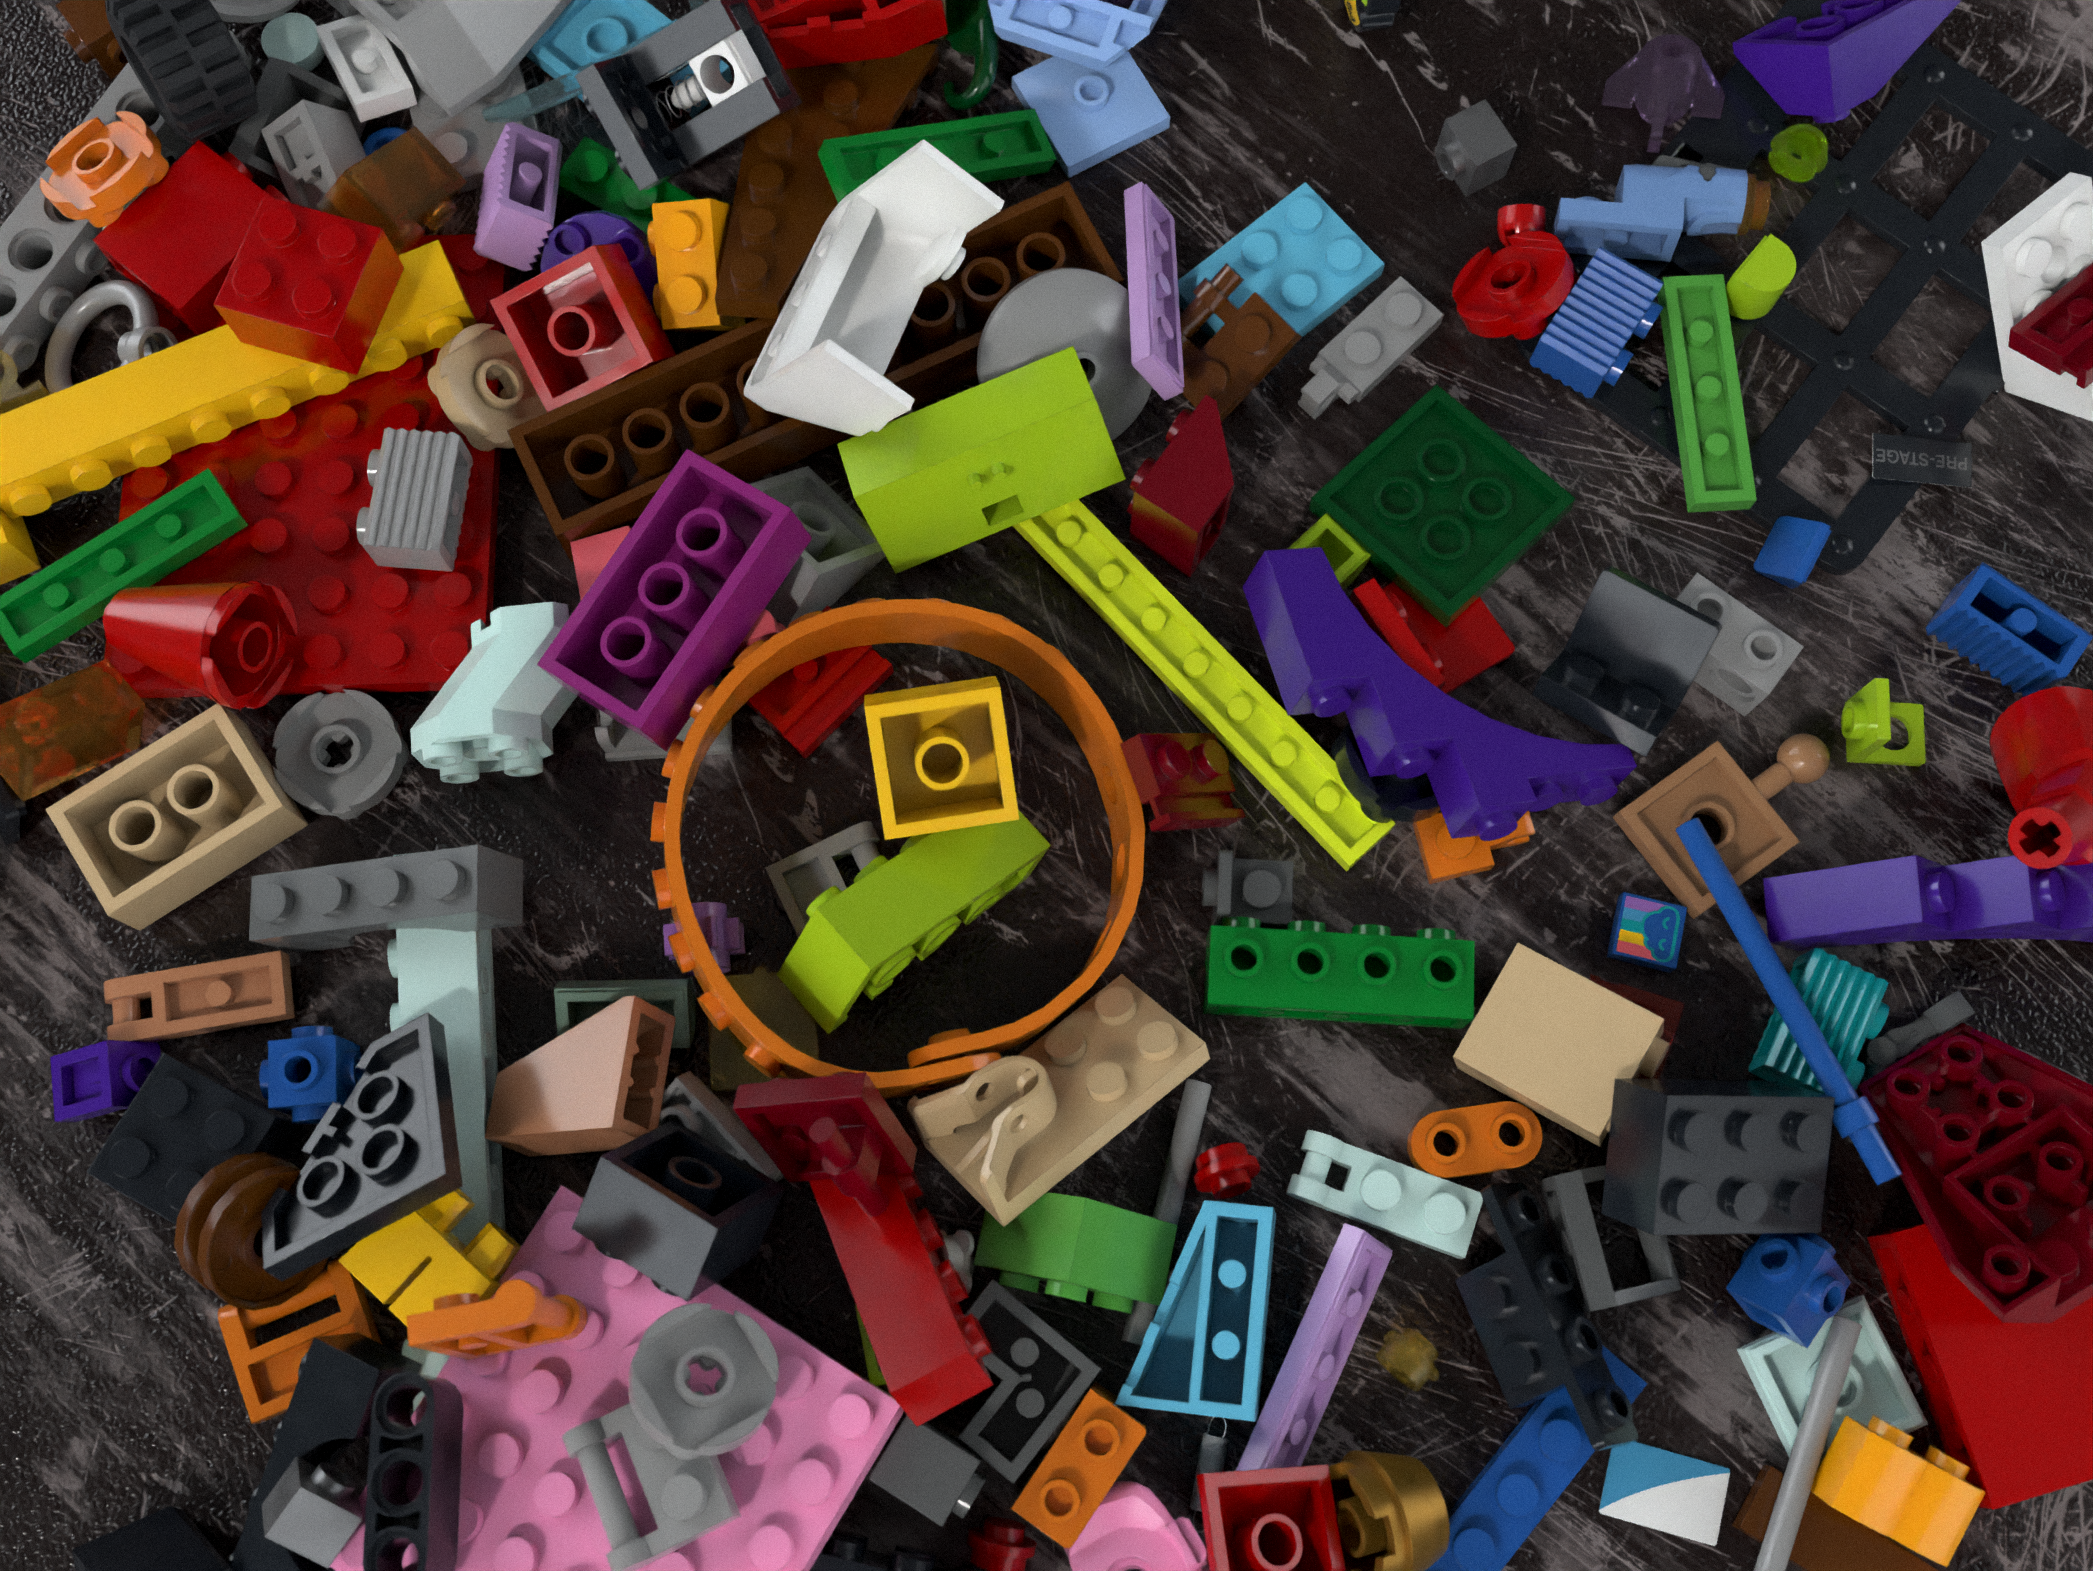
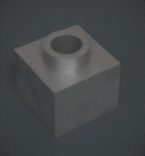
M1484 99L1445 120L1435 149L1436 160L1443 175L1449 180H1455L1467 197L1506 176L1517 144L1487 100Z
M296 1456L262 1504L265 1537L329 1568L363 1520L355 1480L347 1472L331 1463L321 1462L316 1467Z

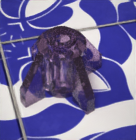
M1667 34L1657 36L1648 41L1636 55L1606 80L1602 105L1631 109L1632 101L1634 100L1641 118L1652 124L1647 152L1659 153L1664 126L1679 121L1690 108V116L1720 119L1725 92L1705 61L1700 47L1693 40L1682 35Z

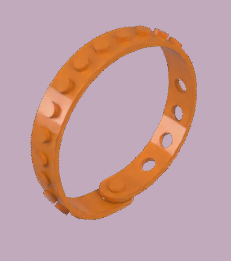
M869 598L826 612L814 611L807 613L792 621L788 628L774 635L766 642L763 640L754 642L735 659L733 663L735 668L721 681L718 687L710 684L699 696L690 711L689 716L695 720L684 742L674 739L663 765L661 775L671 779L667 803L654 802L650 841L664 842L665 868L652 871L655 894L659 910L671 908L677 933L668 936L669 944L681 972L686 973L693 970L695 977L702 987L704 994L697 998L703 1011L719 1031L726 1027L732 1031L747 1047V1050L743 1053L745 1059L769 1078L775 1079L780 1074L793 1080L831 1076L841 1071L866 1072L884 1099L905 1097L963 1084L974 1072L1001 1059V1052L1007 1051L1038 1035L1075 1004L1094 985L1113 960L1134 916L1143 881L1145 823L1142 804L1120 746L1123 741L1113 720L1087 681L1054 646L1045 643L1039 637L1000 614L951 603L944 599L885 600L882 598ZM883 643H916L947 647L991 662L1018 677L1055 710L1076 738L1095 775L1109 820L1113 847L1111 897L1104 926L1084 968L1072 984L1046 1006L1014 1023L988 1031L971 1034L968 1028H961L929 1037L927 1046L915 1049L907 1054L909 1069L888 1072L853 1071L816 1060L793 1048L767 1028L749 1010L721 972L695 917L687 890L680 851L684 810L701 762L713 741L731 717L753 695L781 674L797 665L827 653L851 647Z

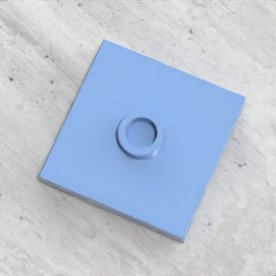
M1128 51L1100 71L1053 56L1012 76L1013 91L1025 110L1035 108L1056 160L1067 178L1169 129V114Z

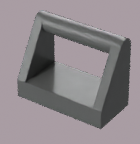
M270 57L256 87L259 111L241 120L228 152L233 154L248 168L254 177L252 182L261 189H265L270 184L290 201L261 130L303 99L348 112L359 140L368 121L360 122L344 89L292 62Z
M1606 1165L1558 1174L1540 1180L1558 1252L1571 1271L1573 1277L1572 1289L1583 1312H1592L1682 1290L1667 1235H1651L1639 1229L1637 1231L1651 1282L1613 1290L1585 1184L1605 1180Z

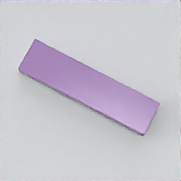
M1141 181L1124 190L1131 363L1163 400L1166 401L1183 393L1184 387L1174 217L1147 184Z
M1344 1223L1236 1471L1297 1467L1302 1465L1393 1255L1390 1248L1366 1231Z

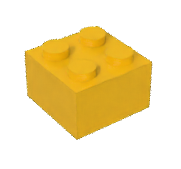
M996 676L864 695L865 716L885 840L1019 820L1001 688Z

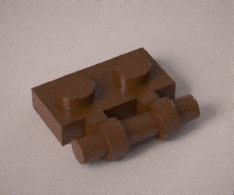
M1227 263L1211 281L1206 277L1193 290L1196 297L1180 313L1182 356L1187 364L1183 368L1184 387L1182 394L1195 408L1206 394L1216 400L1221 423L1302 338L1256 292L1238 308L1228 297L1244 279ZM1215 313L1225 324L1201 349L1191 337Z

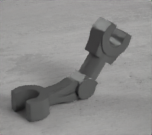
M1957 991L1923 1012L1920 1018L1910 1024L1891 1029L1882 1037L1871 1040L1863 1051V1063L1865 1064L1864 1082L1896 1063V1060L1906 1057L1914 1047L1933 1036H1936V1038L1962 1022H1967L1968 1017L1972 1016L1975 1011L1961 992ZM1847 1137V1141L1852 1143L1850 1137Z

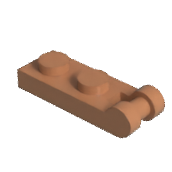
M281 950L120 977L103 983L105 1003L112 1005L113 1025L106 1028L107 1040L158 1042L295 1018L289 954ZM151 998L153 1017L141 1019L140 1002Z

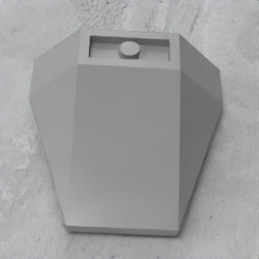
M572 0L326 1L345 18L359 13L365 16L404 53L419 87L453 118L501 85Z

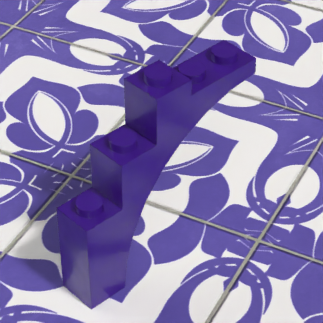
M1322 547L1265 550L1242 587L1288 716L1314 713L1318 717H1330L1345 711L1369 777L1396 774L1398 778L1409 779L1427 773L1452 839L1479 836L1483 841H1492L1512 833L1518 826L1517 821L1527 811H1542L1558 803L1580 801L1584 806L1602 803L1617 793V786L1637 767L1630 749L1623 744H1581L1538 736L1493 720L1445 694L1404 663L1369 627L1341 588Z
M1912 855L1763 879L1768 939L1772 944L1797 951L1850 945L1949 939H2050L2093 942V863L2059 865L2048 869H2036L2023 864L2013 855L1944 866L1923 857Z

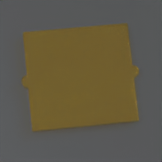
M757 967L754 970V974L725 976L743 1003L767 1028L793 1048L819 1060L817 1021L777 976L778 972L767 973L765 968ZM708 1018L712 1092L737 1090L738 1085L763 1083L772 1080L745 1059L743 1053L747 1050V1047L728 1027L719 1031ZM779 1074L776 1078H786V1077H784V1076H782V1075Z

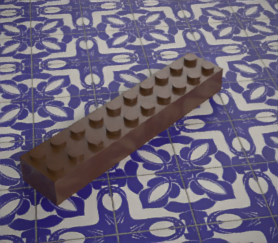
M1069 181L1001 210L967 232L961 245L966 249V254L957 271L947 280L939 277L933 283L924 287L883 375L915 399L911 409L978 379L977 354L984 326L999 301L1012 288L1025 279L1047 270L1072 267L1095 271L1115 280L1123 286L1122 276ZM756 319L507 430L551 527L572 563L574 561L570 542L628 525L633 527L686 449L742 481L749 483L853 436L766 411L744 396L746 382L777 319Z

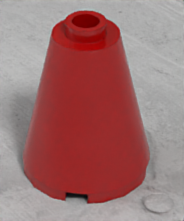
M256 580L126 588L119 591L112 598L103 614L105 636L114 649L226 708L241 710V708L245 707L257 709L265 706L281 690L291 672L294 657L284 654L287 635L297 636V621L290 600L279 587Z

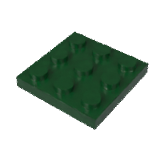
M1436 384L1312 496L1309 510L1319 519L1327 513L1371 555L1370 563L1447 628L1571 511L1576 498Z

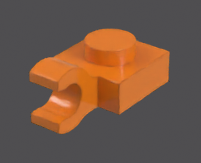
M1529 811L1517 821L1518 826L1512 833L1492 841H1483L1479 836L1452 839L1442 812L1428 819L1413 822V829L1429 884L1491 870L1495 865L1491 850L1529 842V836L1535 834Z

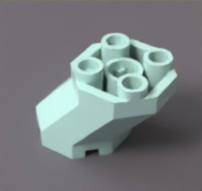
M543 602L499 607L490 613V626L487 627L481 619L471 624L472 649L410 729L411 754L425 768L440 769L441 781L457 784L469 783L480 778L479 773L504 770L506 775L516 777L533 776L543 772V759L553 754L552 729L577 697V695L567 690L537 665L569 619L568 604Z

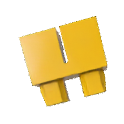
M459 1188L358 1241L339 1262L383 1304H392L388 1309L407 1326L408 1315L433 1311V1300L439 1297L461 1293H476L479 1295V1301L490 1299L501 1286L499 1283L500 1277L505 1273L521 1246L505 1230L493 1222H488L467 1246L461 1242L451 1231L475 1204Z

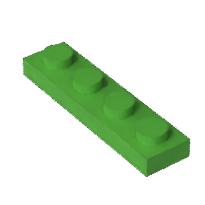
M1724 275L1663 277L1661 281L1664 284L1658 293V303L1664 307L1660 317L1688 513L1749 510L1757 501Z

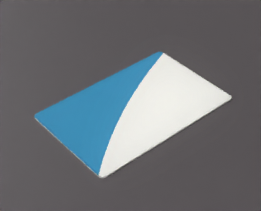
M1634 1441L1627 1445L1611 1448L1599 1512L1603 1515L1715 1546L1719 1535L1730 1469Z

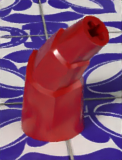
M2071 686L2039 690L2024 696L2010 705L1998 717L1990 735L1989 744L1994 763L2011 804L2017 813V816L2009 826L2008 843L2015 857L2023 864L2032 868L2048 869L2059 865L2093 863V691Z

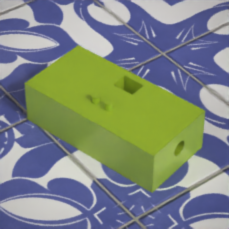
M1074 346L893 420L876 433L870 431L862 436H855L837 444L854 499L895 574L1126 479Z

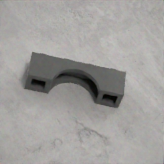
M479 844L252 876L249 941L299 953L354 946L355 935L371 931L421 928L470 932L523 925V860Z

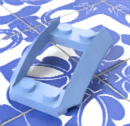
M988 0L994 30L1001 39L1099 71L1150 34L1167 0H1133L1128 10L1100 0Z

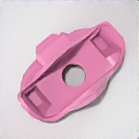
M1114 1482L1074 1545L1068 1549L1064 1548L1072 1571H1126L1129 1569H1140L1142 1571H1210L1207 1550L1190 1519L1180 1517L1174 1520L1152 1490L1137 1482Z

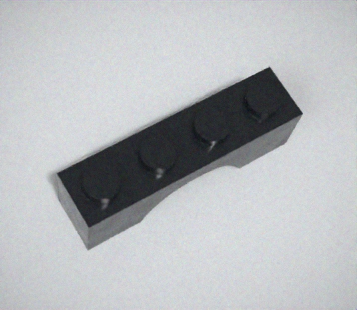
M358 1332L314 1337L310 1349L306 1352L299 1365V1379L286 1415L275 1430L273 1438L274 1447L262 1480L250 1498L249 1515L237 1548L227 1561L234 1571H335L330 1566L326 1568L266 1538L264 1535L262 1504L296 1456L316 1467L321 1462L335 1465L342 1453L353 1442L361 1437L370 1436L372 1404L375 1393L381 1384L392 1375L401 1372L419 1374L422 1364Z

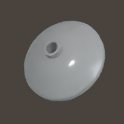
M1057 268L1035 274L1012 288L999 301L990 314L978 346L977 375L979 385L1074 346L1078 358H1086L1088 362L1086 377L1112 441L1135 421L1145 406L1152 390V386L1131 363L1128 290L1105 275L1082 268Z

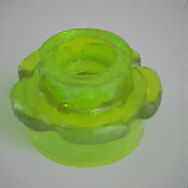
M1809 124L1792 125L1786 130L1779 132L1771 141V148L1773 150L1768 155L1771 168L1777 174L1788 178L1792 182L1802 183L1812 180L1815 173L1823 171L1827 164L1828 142L1825 135L1815 126ZM1792 153L1799 155L1802 159L1793 157Z

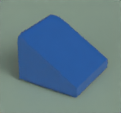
M1780 516L1774 523L1753 565V570L1791 589L1799 587L1806 582L1831 533V530H1829L1831 526L1818 521Z

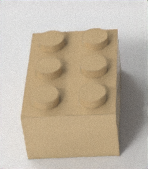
M218 703L45 809L107 915L139 931L309 825L294 800L279 785L273 766L247 724Z

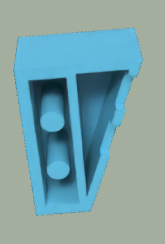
M1204 1200L1169 1279L1170 1283L1153 1321L1150 1322L1143 1338L1141 1349L1126 1383L1123 1384L1115 1405L1253 1422L1258 1421L1277 1215L1273 1207Z

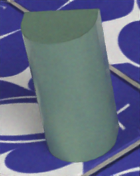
M690 978L558 981L554 987L557 1036H560L622 997L635 995L676 1017L671 1048H690L694 1039L696 1024V999L693 980Z

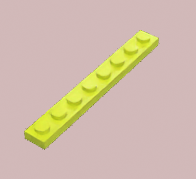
M1079 499L1013 525L1030 545L1201 722L1215 734L1230 752L1346 872L1394 828L1396 823L1393 820L1388 823H1378L1369 819L1362 812L1360 802L1355 799L1344 785L1336 762L1290 715L1288 716L1287 712Z

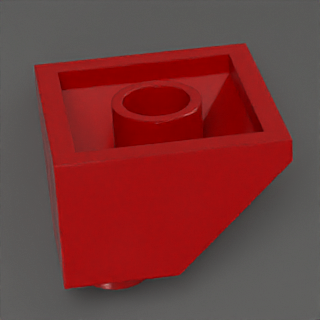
M1328 1464L1197 1475L1210 1571H1345Z

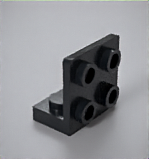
M1608 566L1600 574L1564 650L1543 672L1532 695L1646 757L1671 724L1716 641L1722 625L1718 621L1617 568Z

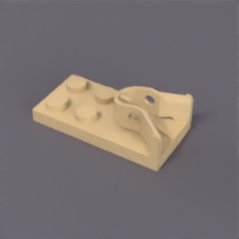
M1121 974L1018 1056H1008L996 1060L974 1072L965 1083L922 1099H918L914 1095L907 1104V1110L926 1150L1004 1227L1210 1060L1206 1043Z

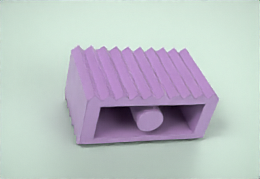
M515 122L506 123L483 172L485 176L482 182L484 184L481 188L480 210L477 214L479 218L476 222L478 226L475 230L477 234L474 238L475 244L473 246L474 251L478 255L522 271L533 270V264L537 262V256L541 254L542 246H545L546 238H549L550 230L554 228L563 147L559 139Z

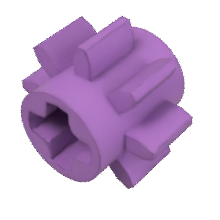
M691 903L711 954L721 972H729L731 970L730 955L745 954L743 923H740L739 917L728 918L727 905L724 903ZM675 924L663 925L664 954L669 956V961H676L668 940V936L677 933ZM693 970L682 973L687 976H695Z

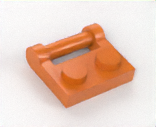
M343 1256L329 1261L328 1269L320 1272L304 1291L279 1306L253 1311L227 1304L218 1309L219 1325L251 1424L262 1423L287 1412L299 1379V1365L306 1352L310 1349L314 1337L358 1332L382 1344L364 1292V1285L339 1262ZM336 1295L340 1312L258 1346L255 1338L256 1328Z
M512 1279L498 1288L493 1299L479 1301V1295L476 1293L447 1295L433 1300V1311L408 1315V1346L466 1360L575 1338L584 1330L587 1324L588 1313L585 1305L572 1296L556 1295L548 1297L543 1295L536 1285L521 1279Z

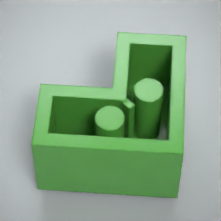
M1046 1192L1004 1227L985 1210L973 1265L1000 1271L998 1284L1037 1293L1040 1280L1046 1281L1045 1294L1086 1302L1087 1292L1091 1291L1094 1292L1092 1306L1132 1314L1134 1301L1160 1305L1164 1296L1178 1225L1092 1199Z

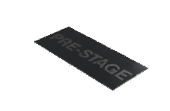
M1873 433V478L1972 488L1971 443Z

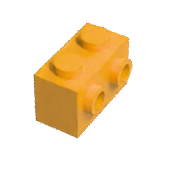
M711 198L652 204L653 221H650L648 225L647 237L650 251L657 261L658 283L655 284L653 289V305L656 315L662 320V330L691 334L734 330L745 325V317L717 315L715 294L732 205Z

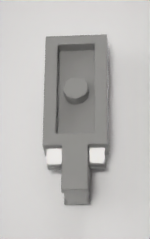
M1400 276L1318 353L1317 358L1310 364L1309 368L1315 376L1301 389L1302 397L1298 401V405L1315 420L1339 397L1348 405L1354 400L1360 402L1438 328L1444 314Z

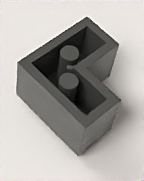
M992 1279L964 1317L973 1313L978 1320L992 1349L990 1354L982 1357L983 1362L987 1368L1003 1381L958 1438L1014 1484L1097 1376L1101 1368Z

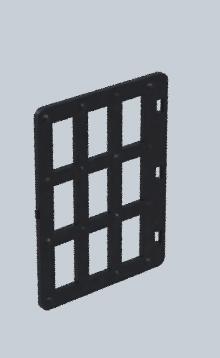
M1787 0L1769 23L1787 16L1796 17L1797 24L1805 20L1822 16L1821 4L1830 0ZM1923 42L1893 75L1903 85L1841 162L1784 125L1783 123L1790 114L1784 112L1739 60L1660 154L1678 158L1684 151L1687 156L1697 163H1711L1746 170L1756 156L1759 155L1815 193L1779 238L1791 249L1795 256L1796 272L1793 279L1845 214L1904 254L1839 337L1781 297L1766 315L1757 319H1740L1729 313L1735 352L1753 329H1756L1813 369L1750 450L1757 501L1749 510L1739 511L1769 532L1780 516L1818 521L1831 526L1829 529L1831 533L1815 565L1832 575L1849 574L1865 560L1922 483L1873 478L1872 473L1838 519L1835 520L1777 479L1778 474L1843 391L1903 431L1901 436L1954 442L1990 393L1997 395L2005 385L1993 316L1929 399L1879 366L1869 357L1933 275L1992 314L1984 259L1959 243V241L2021 162L2054 184L2068 173L2073 172L2092 177L2093 186V152L1926 42ZM1934 103L1991 141V143L1928 222L1870 182ZM1687 232L1681 233L1670 262L1622 258L1655 278H1658L1666 267L1678 276L1723 274L1725 286L1738 269L1693 236H1688ZM1578 254L1572 261L1578 271L1579 278L1594 255ZM1561 305L1547 317V325L1541 333L1527 340L1516 339L1518 351L1528 361ZM1623 371L1614 386L1603 381L1592 398H1585L1582 392H1575L1571 386H1565L1682 469L1669 377L1656 393L1626 371Z

